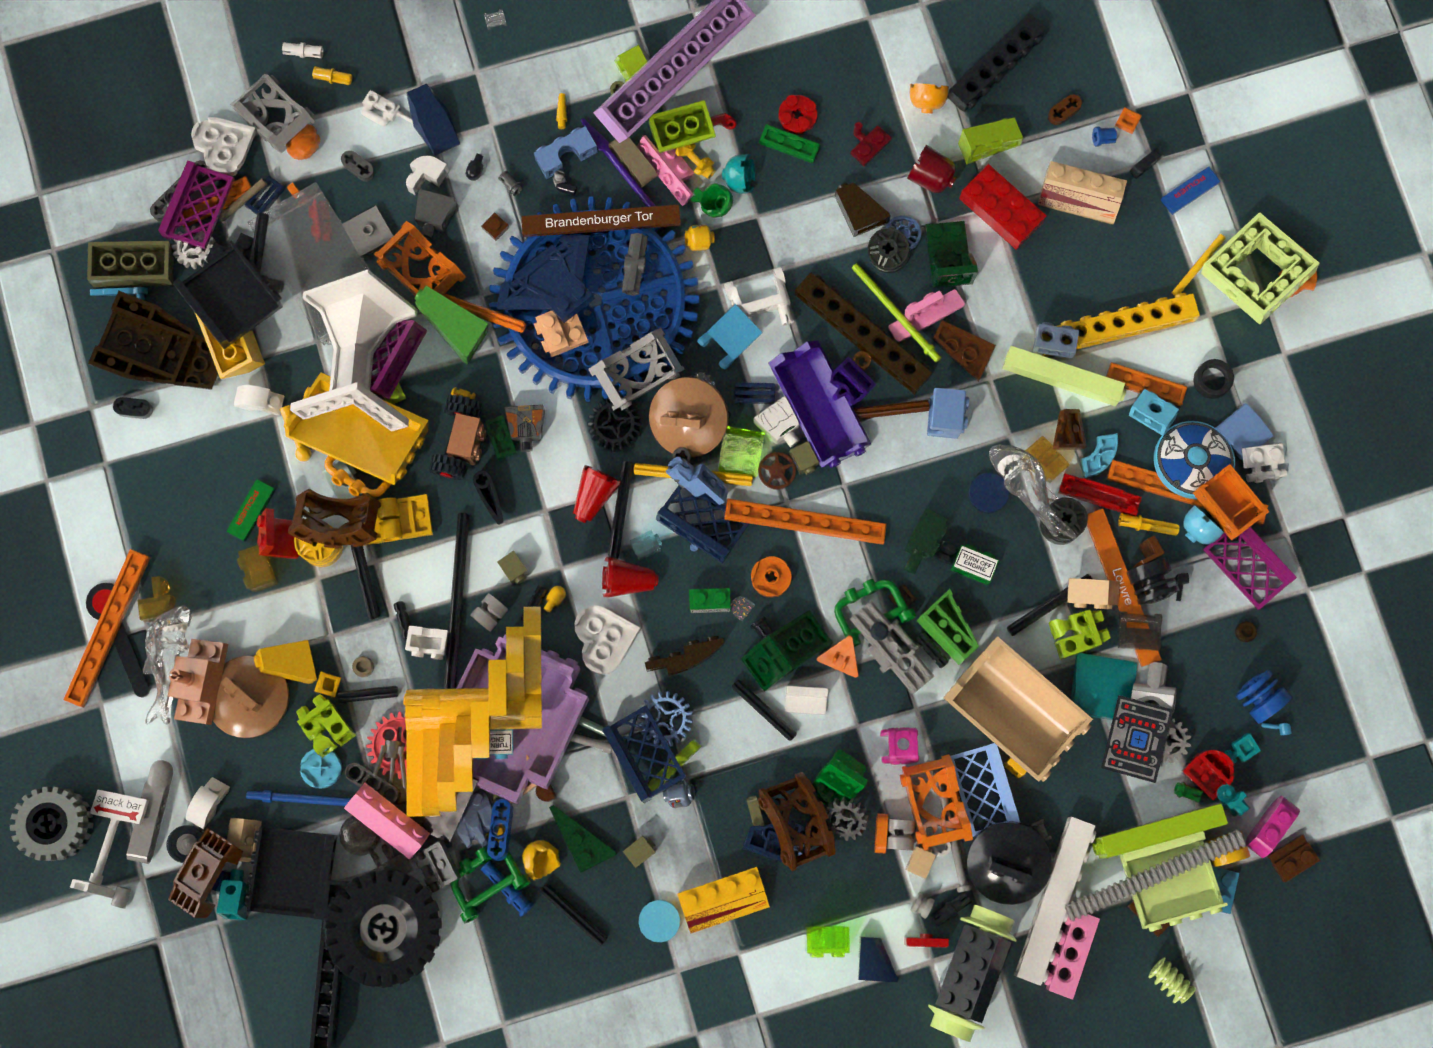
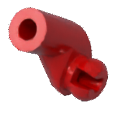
M726 113L710 117L713 126L720 124L729 130L736 127V120Z

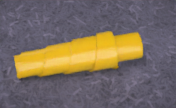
M559 93L556 121L558 122L559 129H565L567 122L564 93Z

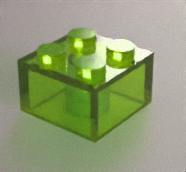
M805 926V952L810 954L811 958H822L824 953H831L832 957H845V953H850L849 927Z

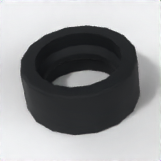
M1207 360L1194 373V387L1205 398H1220L1233 386V370L1223 360ZM1208 368H1216L1224 375L1225 384L1219 390L1209 389L1203 383L1202 376Z

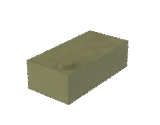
M169 241L88 242L87 280L93 287L173 286L174 250Z

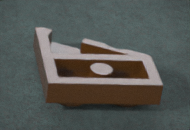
M1080 409L1061 410L1059 412L1053 450H1082L1087 448Z

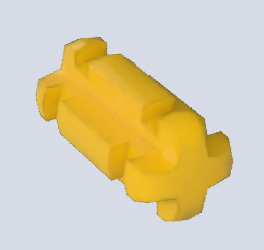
M456 387L451 391V395H461L470 399H475L476 397L475 393L470 394L469 391L463 389L457 390Z

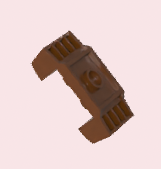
M207 828L200 840L193 844L173 881L174 887L168 900L194 918H207L215 907V904L207 900L211 889L226 862L238 865L243 851Z

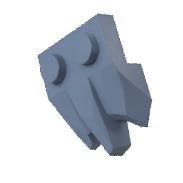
M483 789L473 792L456 829L457 834L467 849L472 846L474 839L482 847L488 844L487 833L490 831L492 806L486 791ZM499 825L495 829L496 834L498 833Z

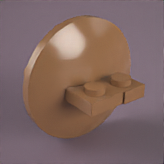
M681 377L668 382L655 394L650 406L649 422L656 440L667 451L673 453L676 449L682 447L689 451L691 457H698L710 452L722 441L728 427V409L724 398L713 385L699 378ZM681 451V454L678 456L685 457V452Z
M241 656L229 660L224 664L213 722L225 733L239 738H254L268 733L280 723L287 711L289 687L286 679L260 673L259 667L256 668L254 656Z

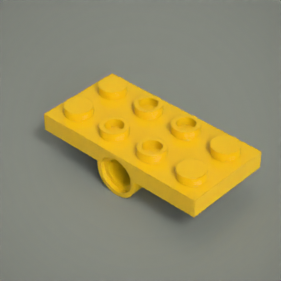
M428 495L400 499H379L381 507L378 508L374 530L377 533V538L363 546L433 535Z

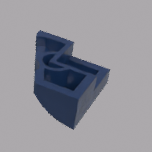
M789 821L788 825L794 829L796 822ZM773 825L750 827L742 849L782 862L780 857L781 848Z

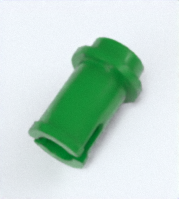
M1178 782L1176 784L1174 794L1178 798L1185 797L1197 803L1201 800V798L1193 794L1202 796V790L1190 787L1185 782Z

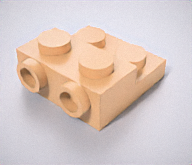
M553 311L535 317L537 323H534L538 335L542 334L544 341H541L545 353L550 352L551 357L589 343L577 314L565 323Z

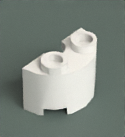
M409 626L405 650L411 651V656L423 658L424 654L431 655L432 659L443 660L449 631Z

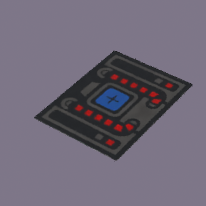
M1118 695L1101 768L1156 783L1173 709Z

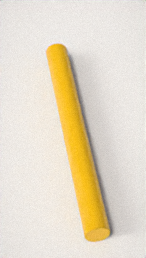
M1222 234L1217 236L1172 291L1174 296L1181 294L1204 266V263L1210 259L1224 242L1225 236Z

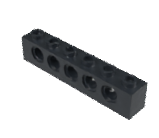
M1028 13L949 89L948 99L963 112L968 108L972 109L978 103L977 99L981 95L986 96L992 89L991 86L995 82L998 84L1005 77L1004 73L1008 69L1012 71L1017 66L1018 60L1021 57L1025 58L1031 52V47L1034 44L1039 45L1043 41L1046 27L1031 13ZM1021 36L1027 37L1028 40L1021 39ZM1007 49H1012L1015 53H1010ZM994 62H1000L1002 66H997ZM985 74V75H987L989 78H988V79H984V78H982L980 75ZM968 87H972V88H974L976 91H975V92H971V91H969L967 88H968Z

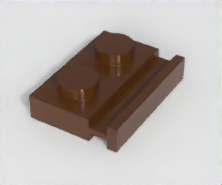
M1304 834L1296 837L1267 856L1283 882L1289 881L1320 861L1311 845L1306 841Z

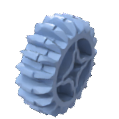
M669 691L666 692V697H662V692H658V699L652 694L650 697L653 702L650 703L648 700H645L644 703L648 706L650 712L654 707L656 708L658 718L655 721L659 727H665L671 735L664 737L666 741H669V746L671 747L673 746V739L679 744L681 741L678 736L687 737L683 732L684 730L691 731V728L686 726V724L693 723L692 719H687V716H691L693 713L692 711H685L690 707L689 704L681 705L685 701L683 697L679 701L676 700L678 697L677 693L673 695V698H670ZM660 703H672L678 708L672 711H665ZM660 710L666 716H671V719H669L671 728L665 722H660V719H662ZM645 713L638 716L639 719H644V722H640L638 725L646 727L648 716ZM682 713V725L676 732L672 723ZM648 731L649 735L647 736L646 740L649 741L652 737H654L655 739L653 741V744H656L658 740V734H656L653 731Z

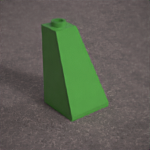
M425 286L423 290L420 289L414 298L416 300V307L460 359L468 365L488 333V323L430 287Z

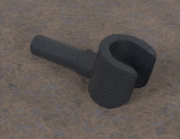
M1188 573L1177 574L1175 577L1176 584L1179 587L1176 601H1181L1183 584H1189Z

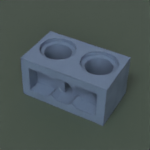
M1049 322L1039 324L1035 332L1033 352L1073 358L1076 354L1079 330H1075L1071 326L1057 327ZM1047 334L1050 336L1051 340L1045 341L1042 339L1041 335ZM1061 338H1068L1070 340V344H1064Z

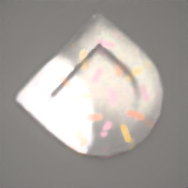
M737 597L731 603V612L743 621L755 605L745 597Z

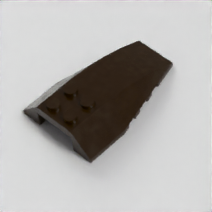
M118 290L111 307V317L99 345L94 347L88 364L126 379L212 390L218 376V371L205 338L181 323L174 316L165 312L158 305Z

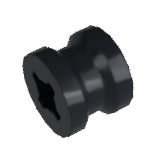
M940 541L939 550L935 552L934 557L943 563L952 565L954 561L953 556L957 554L959 549L952 544Z

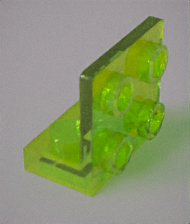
M728 426L723 437L718 470L750 474L753 477H757L765 433Z

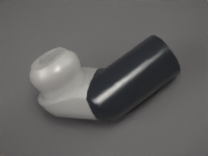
M557 170L553 176L556 189L559 192L574 196L577 187L567 184L564 172Z

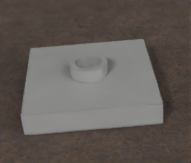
M377 206L342 224L361 259L382 248L393 237Z

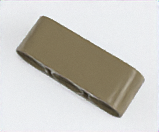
M629 137L620 143L614 139L608 144L613 153L641 187H644L658 176L653 166Z

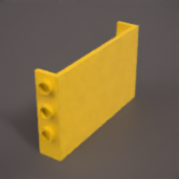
M320 372L312 386L307 387L303 399L328 392L331 377ZM384 401L409 419L408 427L390 431L352 404L308 419H302L293 413L291 417H287L285 420L284 428L286 437L395 485L398 479L401 480L403 478L407 464L413 462L417 448L420 449L425 440L424 437L428 432L429 420Z

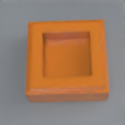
M1124 107L1115 126L1133 134L1142 115Z

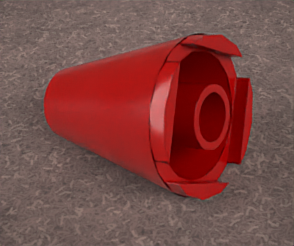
M588 465L583 467L573 513L576 514L575 519L586 523L587 520H593L621 483L604 472L593 470V467Z
M613 557L605 558L608 565L607 567L603 566L602 589H606L603 597L608 598L651 591L654 589V586L658 585V574H655L654 570Z

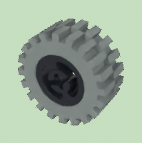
M47 786L42 787V789L32 790V795H24L21 798L24 803H17L14 807L19 810L18 813H12L11 819L15 820V825H10V831H16V835L11 836L13 842L20 843L16 847L20 851H26L24 855L35 857V860L40 861L68 859L67 856L76 855L77 849L84 848L86 844L83 843V840H89L91 834L87 833L88 828L93 829V823H89L88 818L93 817V815L90 814V811L86 810L90 806L87 802L81 801L83 797L80 794H75L70 789ZM52 808L60 813V816L53 814L42 815L43 812ZM53 821V824L48 827V823ZM40 831L43 833L59 832V834L54 838L46 839L41 835Z

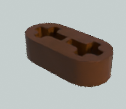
M1069 95L1057 103L1049 111V122L1053 125H1060L1080 110L1082 105L1081 98L1077 95ZM1070 102H1071V103H1074V102L1076 103V106H1075V107H1074V106H1071L1070 108L1067 109V107H1068V105H1069ZM1061 111H1063V113L1061 114L1060 118H1059V117H1056V118L1053 117V116H1054V113L1058 114V113H1060Z

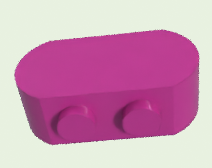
M1278 797L1246 838V846L1261 858L1268 856L1298 817L1300 809L1285 797Z

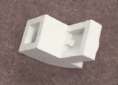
M421 156L415 159L410 164L414 173L408 176L406 186L408 191L414 195L417 194L425 180L439 187L449 172L447 164L432 156Z
M238 386L234 406L250 411L261 410L274 415H280L279 409L282 408L284 395L271 392L270 389L259 386Z
M212 777L194 795L187 810L186 820L204 829L215 816L217 805L229 792L230 787Z

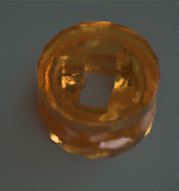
M860 351L854 355L853 361L864 371L870 366L871 358L868 353ZM864 357V361L867 362V364L863 363V366L859 365V361L856 359Z

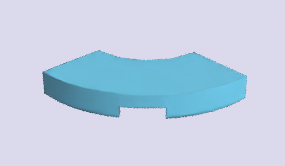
M1117 433L1102 435L1096 438L1094 452L1090 456L1081 459L1084 478L1088 479L1100 474L1112 462L1118 447Z

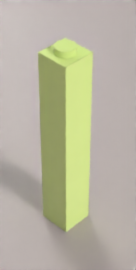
M1010 346L1002 367L1004 370L1116 406L1120 401L1122 402L1126 394V390H1123L1125 386L1123 382L1014 346Z

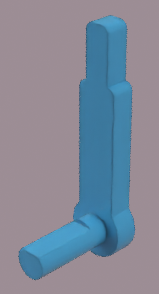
M148 288L90 289V296H116L118 290L129 295H136L137 298L145 300V295H148Z

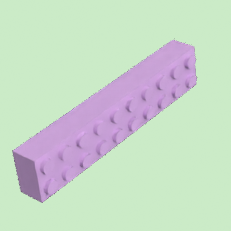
M744 0L711 1L593 113L619 143L624 141L756 15Z

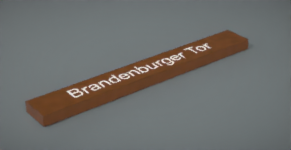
M679 205L521 216L523 237L681 226Z

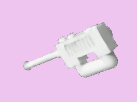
M371 90L362 102L364 106L362 115L381 126H386L389 120L393 122L397 116L413 123L412 118L400 111L399 104H394L392 100L389 101ZM376 108L383 112V116L381 117L372 112L373 109Z

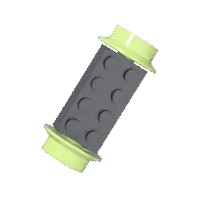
M974 905L970 917L960 918V920L979 929L964 924L935 1003L949 1010V1012L936 1006L928 1005L934 1012L930 1024L931 1027L971 1042L975 1030L985 1029V1027L965 1019V1017L979 1023L983 1022L1011 942L1003 938L1016 942V938L1010 933L1014 923L1013 919L978 905Z

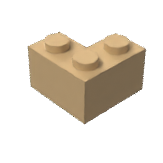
M1069 578L1068 603H1074V607L1086 608L1087 604H1094L1096 609H1112V605H1119L1120 581Z

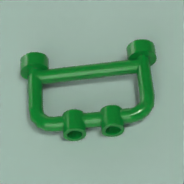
M874 579L865 581L862 584L864 588L856 591L855 587L845 591L846 597L840 599L834 609L835 617L845 638L851 635L854 647L861 644L858 636L861 632L857 627L850 629L842 609L844 606L852 604L866 595H871L879 589L886 587L891 591L898 605L897 608L883 614L889 621L899 616L901 622L906 623L916 617L913 608L908 609L896 584L885 579L877 582Z
M498 846L493 852L498 854V852H502V849ZM487 847L476 851L478 857L471 861L470 858H466L459 862L460 869L458 871L461 877L472 873L475 868L492 859L488 855ZM508 852L504 860L512 874L467 902L459 887L460 878L450 883L452 892L463 911L460 917L464 924L473 921L479 916L475 909L476 906L510 884H513L515 890H520L530 884L527 874H521L510 852Z

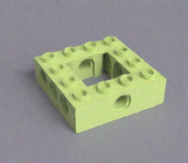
M1259 212L1204 263L1201 274L1257 323L1261 324L1316 273L1319 262ZM1256 248L1283 270L1281 275L1273 283L1270 282L1259 296V286L1247 279L1241 273L1242 271L1237 268Z

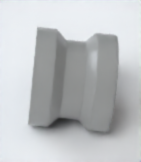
M919 892L910 911L918 912L921 914V917L926 919L935 900L932 898L927 899L924 897V894Z

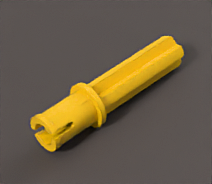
M1121 513L1119 516L1121 519H1118V526L1135 528L1136 531L1142 529L1177 536L1180 530L1178 524L1142 518V515L1137 517Z

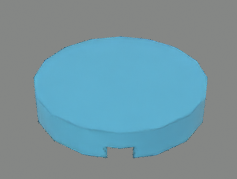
M313 748L305 754L300 764V773L305 783L319 789L328 788L335 784L342 772L341 759L334 751L322 758Z
M664 900L649 902L643 907L639 915L641 932L647 939L653 942L670 940L676 935L680 927L678 910L671 903Z

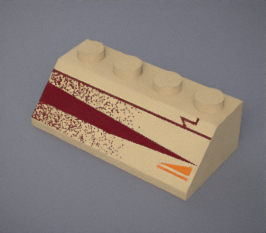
M1050 161L1038 205L1114 224L1123 199L1127 180Z

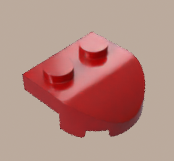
M1206 750L1197 754L1182 772L1211 800H1214L1217 797V789L1220 786L1232 783L1234 779V764L1225 753L1217 750Z

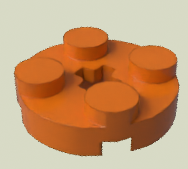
M769 556L761 559L754 565L751 572L753 588L765 597L781 596L787 591L791 583V571L785 561L778 557ZM774 572V576L777 579L768 582V578L765 575Z

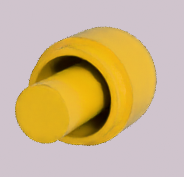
M554 586L547 595L546 600L548 602L543 609L550 613L554 606L558 607L566 596L565 589L561 586Z

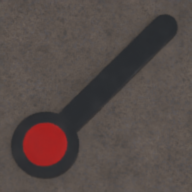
M101 583L89 591L86 597V608L93 618L99 620L114 584ZM122 622L114 639V645L135 695L144 698L149 694L150 687Z

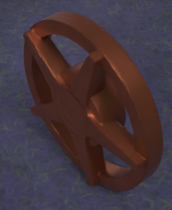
M774 452L766 455L761 460L758 474L765 486L779 490L786 488L793 482L796 467L788 455ZM775 456V463L771 466L763 465L768 458ZM778 456L784 457L790 464L783 466L779 463ZM792 467V477L787 481L784 476L785 470ZM762 468L769 471L770 478L768 482L762 476ZM780 478L786 483L781 486L770 484L773 479Z

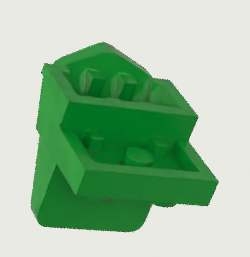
M837 750L812 783L822 803L828 805L829 802L833 803L835 798L842 801L843 797H846L847 801H850L851 798L855 799L856 795L868 782L863 777L866 766L844 751Z

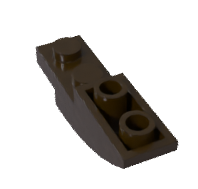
M719 636L707 638L706 642L699 643V640L689 641L686 646H683L685 654L682 655L680 652L668 654L669 657L661 659L660 656L648 658L649 661L645 662L646 671L650 672L667 668L668 676L690 670L713 656L724 645V638L719 639Z

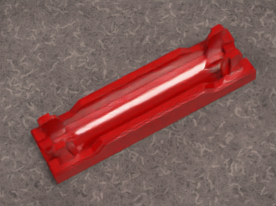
M1066 473L1063 475L1058 492L1062 495L1131 516H1137L1138 507L1142 497L1127 493L1124 490Z

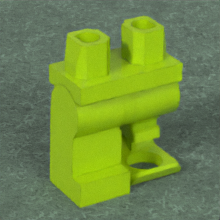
M1087 610L1068 616V620L1055 619L1048 623L1054 640L1064 636L1067 631L1072 630L1074 633L1073 636L1054 643L1060 660L1099 647L1103 642L1111 638L1107 628L1100 631L1097 630L1096 623L1104 621L1101 610L1092 612Z
M319 694L313 699L316 708L310 711L308 707L303 706L296 713L299 718L298 724L310 741L313 740L315 752L323 758L338 747L336 743L343 746L354 738L356 734L346 723L335 705ZM327 730L336 743L324 736L323 732Z

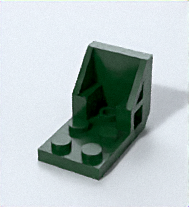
M965 221L926 224L925 232L933 288L973 284L978 274V267L972 253L968 251Z
M808 610L761 640L741 660L765 692L833 642L811 611Z

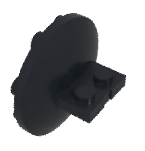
M1004 821L986 827L974 838L968 851L967 868L973 885L983 896L996 903L1014 905L1031 900L1043 890L1050 878L1052 860L1045 840L1037 831L1023 823Z

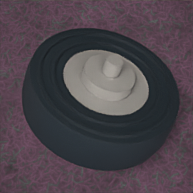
M190 825L177 827L168 836L166 843L168 854L175 861L183 863L193 844L200 840L203 833L198 828Z

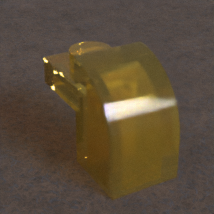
M160 576L151 577L154 597L137 600L139 618L145 623L166 618L175 607L176 597L167 595L169 593V584Z

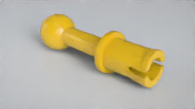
M291 405L279 409L284 422L287 417H291L293 414L290 411ZM294 440L297 447L295 452L296 458L302 462L308 461L312 455L310 448Z

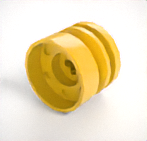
M296 537L294 538L295 549L298 554L313 566H330L337 562L342 555L343 545L341 549L326 548L321 543L314 545L313 541L312 544H309Z

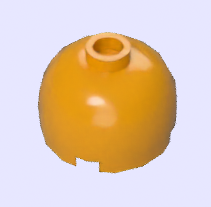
M910 84V100L915 107L921 109V113L933 114V110L940 109L946 103L949 87L943 85L937 87L934 84Z

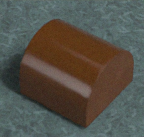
M551 784L548 790L536 786V796L540 800L551 802L557 799Z

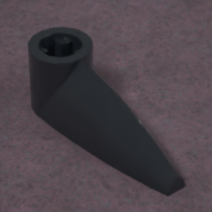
M478 471L473 476L474 486L492 518L498 525L504 523L503 515L492 478L486 471ZM482 476L484 478H488V480L485 481V485H482L481 483L478 484V482L480 481V477Z

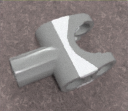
M1159 662L1150 663L1147 684L1134 683L1131 698L1173 709L1174 712L1177 688L1165 686L1168 666Z

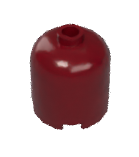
M926 145L918 159L920 163L917 164L915 162L907 177L908 180L933 193H941L947 186L951 188L957 179L954 176L956 166L952 160Z

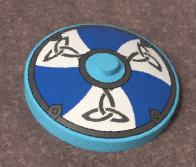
M1186 421L1170 427L1160 437L1154 450V467L1162 483L1175 494L1189 499H1197L1193 492L1229 464L1235 469V456L1231 444L1216 428L1203 422Z

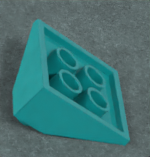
M1083 653L1076 654L1070 700L1090 717L1112 720L1118 695L1128 698L1132 696L1138 662Z

